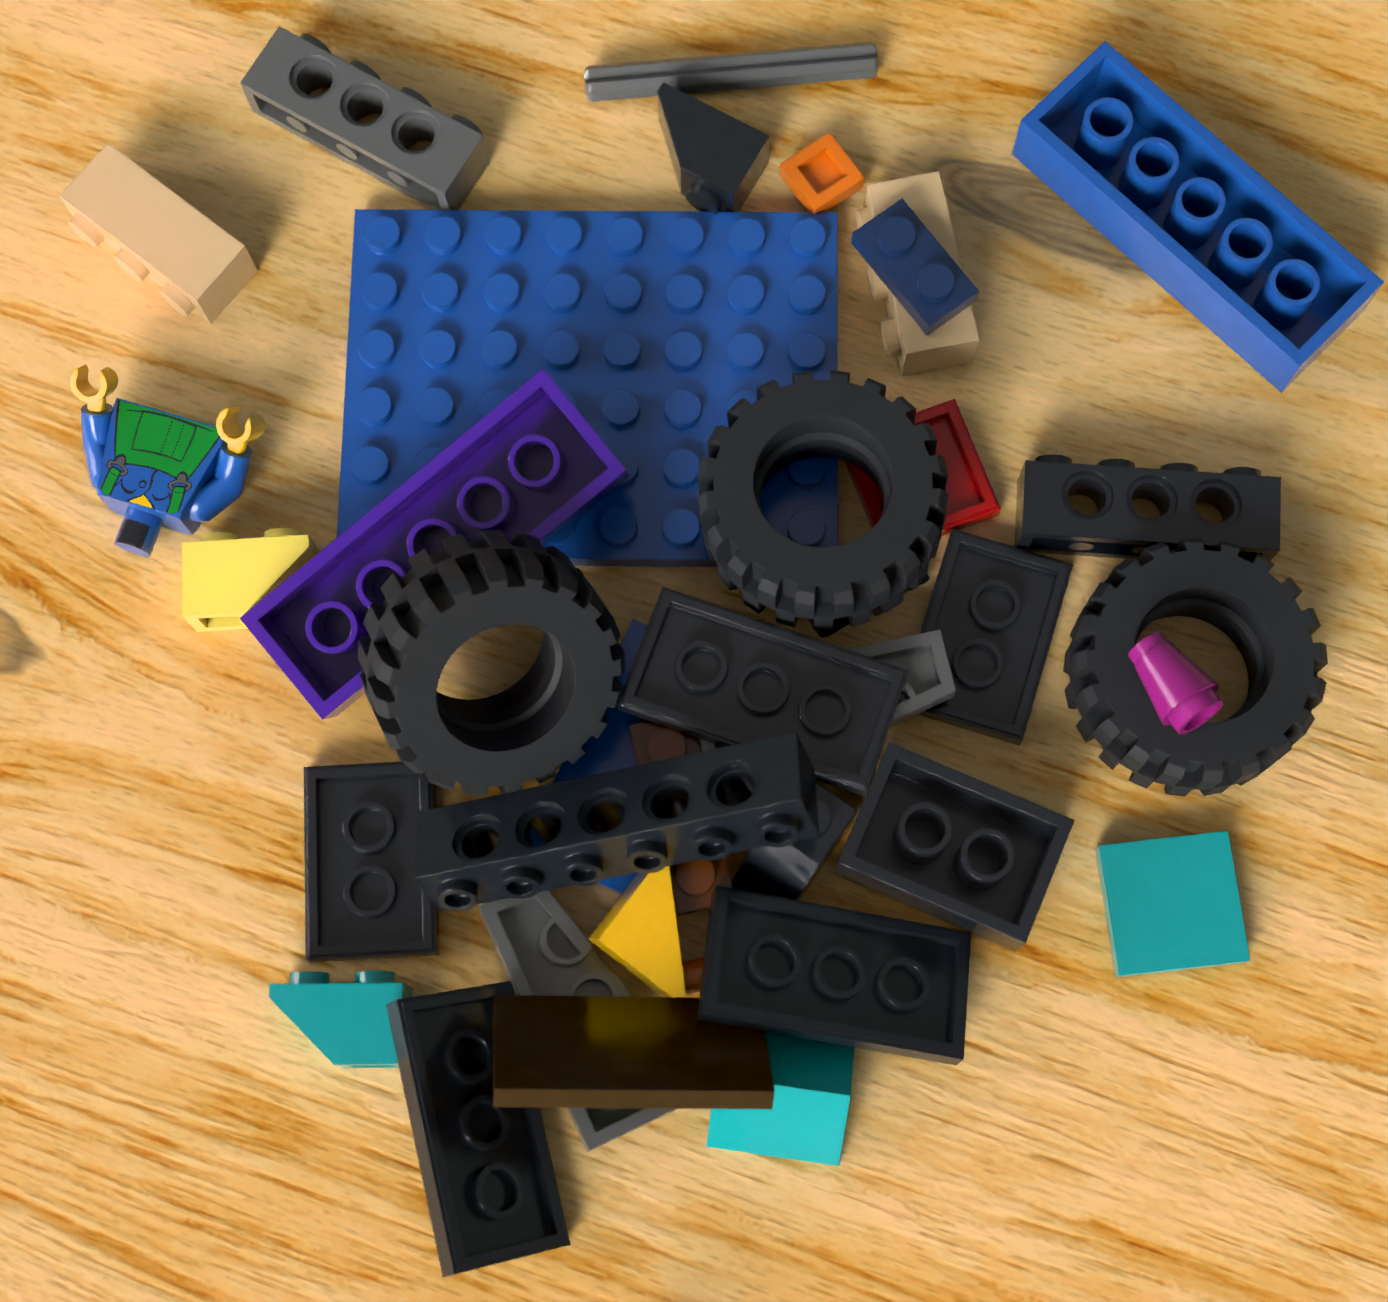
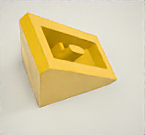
M666 866L661 871L655 873H638L588 940L660 996L670 998L686 996L670 867Z

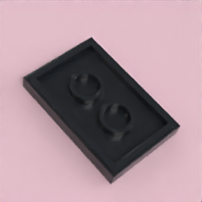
M952 528L920 633L941 630L956 691L954 697L918 715L1020 746L1024 738L1073 564Z
M403 762L304 767L305 949L308 962L439 955L438 908L414 879L418 812L436 808L435 784L428 781L425 772L414 773Z

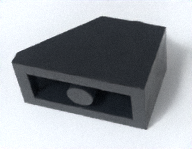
M663 82L657 91L659 122L681 194L686 196L687 201L700 212H712L714 214L718 212H739L768 165L769 135Z
M816 783L820 836L796 840L793 844L785 847L766 846L751 849L731 881L732 888L800 900L853 824L857 811Z

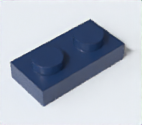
M900 199L852 233V245L927 336L977 301L979 290L903 199Z

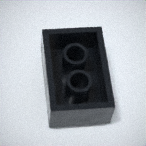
M888 742L834 874L1016 952L1028 939L1075 820Z

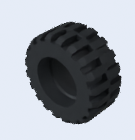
M810 370L792 373V384L782 388L774 379L757 387V401L751 405L746 399L741 398L727 411L728 427L723 425L715 427L707 442L708 457L700 462L698 474L700 520L704 544L709 559L717 562L718 576L730 591L739 588L743 592V604L758 614L763 612L767 606L776 611L777 623L794 628L798 617L814 619V630H833V620L837 618L848 617L851 627L870 622L871 610L878 606L888 613L903 602L904 590L907 587L916 589L926 576L929 561L931 558H935L941 540L949 494L945 492L948 478L945 457L935 454L937 437L928 423H921L917 426L914 424L916 408L903 396L897 397L892 403L885 398L886 385L870 378L866 379L863 387L849 383L850 372L831 370L830 380H813L812 371ZM830 457L849 462L868 474L877 484L883 495L884 507L879 522L860 538L840 546L812 547L786 538L768 523L763 516L761 508L762 491L770 479L786 466L807 458Z
M481 530L478 533V540L467 542L463 534L443 539L442 542L445 549L430 556L426 549H423L408 559L412 569L403 577L396 572L393 573L381 587L386 598L383 604L377 602L370 604L363 621L369 635H363L359 639L358 660L363 668L360 674L363 689L390 747L396 749L401 761L414 773L425 772L430 783L444 789H453L456 782H458L463 793L485 795L488 793V787L498 786L502 794L523 790L522 782L536 778L539 783H542L556 776L554 769L566 760L573 765L587 752L584 746L585 742L591 736L598 739L610 722L605 713L606 708H615L617 706L623 685L617 678L625 670V652L618 643L621 634L613 616L579 568H575L568 556L556 547H543L538 538L523 533L514 534L512 541L509 542L501 530ZM508 624L529 625L543 630L541 649L534 664L524 677L505 691L487 698L472 700L452 698L437 692L441 672L451 655L464 642L476 634L496 626Z
M1182 538L1174 550H1169L1168 545L1164 542L1149 546L1143 550L1137 560L1128 557L1113 568L1104 583L1100 582L1077 618L1070 634L1072 641L1064 657L1063 672L1070 675V683L1064 690L1068 708H1078L1082 718L1076 727L1084 741L1088 742L1095 738L1103 747L1104 751L1098 756L1100 760L1112 770L1120 763L1133 771L1129 778L1130 782L1146 789L1153 782L1165 785V794L1184 797L1190 791L1200 789L1203 796L1222 793L1231 785L1238 784L1241 786L1268 769L1292 750V745L1306 734L1315 720L1311 711L1323 701L1327 684L1322 678L1317 677L1318 672L1328 664L1326 644L1322 642L1313 643L1311 637L1321 625L1313 608L1302 611L1296 603L1295 599L1303 591L1291 577H1288L1281 584L1268 573L1274 566V563L1260 554H1257L1251 562L1238 557L1240 545L1220 540L1213 551L1204 550L1202 538ZM1172 616L1200 619L1225 633L1236 645L1244 659L1249 683L1247 699L1233 716L1221 722L1204 723L1183 735H1179L1172 725L1164 726L1135 669L1134 663L1128 657V653L1136 645L1140 634L1148 625L1155 620Z

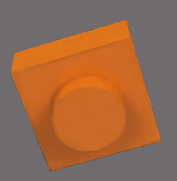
M827 133L780 164L779 175L808 212H813L814 215L818 212L831 210L863 189L864 176L830 133Z

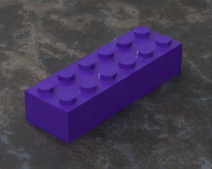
M543 368L253 606L240 619L321 719L336 717L365 694L360 678L363 668L358 660L359 639L363 635H369L363 621L370 604L374 602L383 604L386 598L381 587L395 572L403 577L412 569L408 559L423 549H426L429 556L445 549L442 542L443 539L463 534L467 542L477 541L478 533L481 530H501L509 542L512 541L514 534L523 533L538 538L544 547L627 479L630 474Z

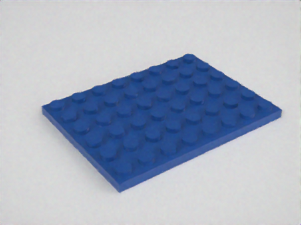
M355 209L337 537L544 368L630 474L627 479L544 547H556L568 556L574 566L718 567L716 561L709 559L704 544L698 503L700 462L708 457L707 442L716 426L720 425L728 427L727 411L741 398L746 399L751 405L757 401V387L773 379L782 388L792 384V373L811 370L813 380H830L831 370L838 371L837 212H818L814 215L813 212H718L714 214L712 212ZM813 457L799 460L786 466L770 479L762 491L761 508L763 516L777 532L794 542L807 546H838V459Z

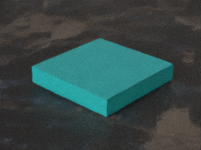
M1228 831L1099 845L1095 849L1115 978L1241 964L1250 961Z

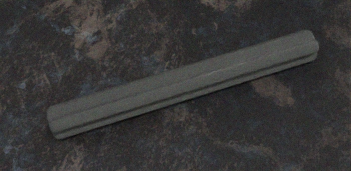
M859 42L590 65L585 68V90L588 100L596 102L657 96V91L663 82L689 94L865 79L876 76L878 55L874 43Z

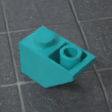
M358 971L355 972V983H329V973L291 972L289 973V984H269V998L334 1065L345 1069L399 1068L386 1004L397 999L412 997L413 988L403 982H395V972Z

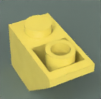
M293 528L269 529L264 532V537L240 539L239 535L230 532H211L202 535L201 541L182 542V617L197 632L248 629L240 617L320 551L309 534L302 535L300 530Z

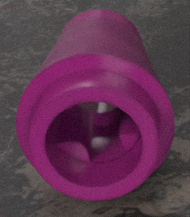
M1155 632L1145 637L1128 653V657L1134 663L1135 669L1164 726L1172 725L1179 735L1189 733L1212 718L1223 706V701L1216 693L1219 684L1174 644L1167 641L1161 632Z

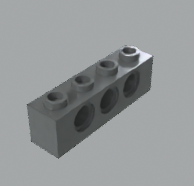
M279 26L240 82L254 113L433 210H459L490 163L484 136L472 121L457 114L452 115L451 118L433 109L428 100L415 90L407 87H402L401 90L390 86L381 81L379 75L366 64L357 60H352L350 64L332 55L328 47L320 40L306 33H302L299 37ZM329 87V90L322 95L309 96L316 88ZM365 115H380L377 120L371 123H358ZM423 140L432 142L424 150H408L415 142Z

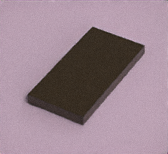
M494 995L493 1107L772 1109L775 1089L766 1033L697 1020L699 998Z

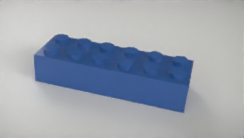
M1106 41L1020 122L1012 155L1281 393L1365 310L1384 283L1382 279Z

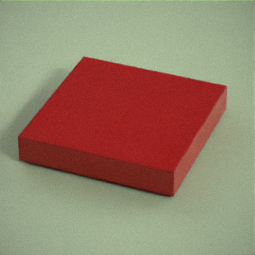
M952 399L916 412L914 424L916 426L921 423H928L938 439L935 454L945 457L948 472L945 492L949 495L941 536L951 533L952 528L960 530L999 516L1001 507L956 400ZM844 461L872 529L879 522L884 507L883 495L877 484L868 474L857 466Z

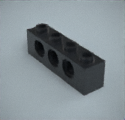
M1050 454L1038 456L1034 461L1025 460L1017 480L1015 547L1034 553L1121 559L1129 557L1137 560L1143 550L1149 546L1164 542L1168 545L1169 550H1174L1182 538H1202L1204 550L1213 551L1220 540L1240 545L1238 557L1251 562L1257 554L1271 561L1280 551L1281 477L1261 476L1260 470L1251 467H1234L1224 470L1223 473L1198 472V468L1195 465L1188 463H1169L1161 466L1160 469L1135 468V464L1132 461L1125 459H1105L1099 461L1097 465L1073 464L1071 458L1063 455ZM1076 494L1088 496L1095 502L1098 512L1092 515L1080 514L1071 507L1068 497ZM1139 498L1150 500L1159 509L1160 518L1147 519L1140 516L1134 510L1132 500ZM1209 503L1214 505L1221 512L1223 522L1210 523L1205 521L1198 514L1196 504Z

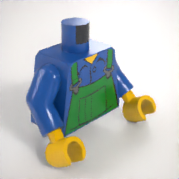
M86 364L75 369L70 378V387L73 394L79 400L87 402V404L81 407L83 448L91 484L97 490L99 498L111 511L124 516L114 542L116 546L136 555L150 557L161 527L188 535L194 534L202 522L212 520L241 497L252 456V449L248 446V442L259 438L266 427V422L260 414L248 418L245 432H243L237 422L238 415L241 412L240 405L228 407L221 411L217 417L216 426L120 398H116L112 407V405L106 403V397L117 388L119 381L117 373L110 367L102 369L99 375L101 384L99 391L94 389L88 381L89 369Z

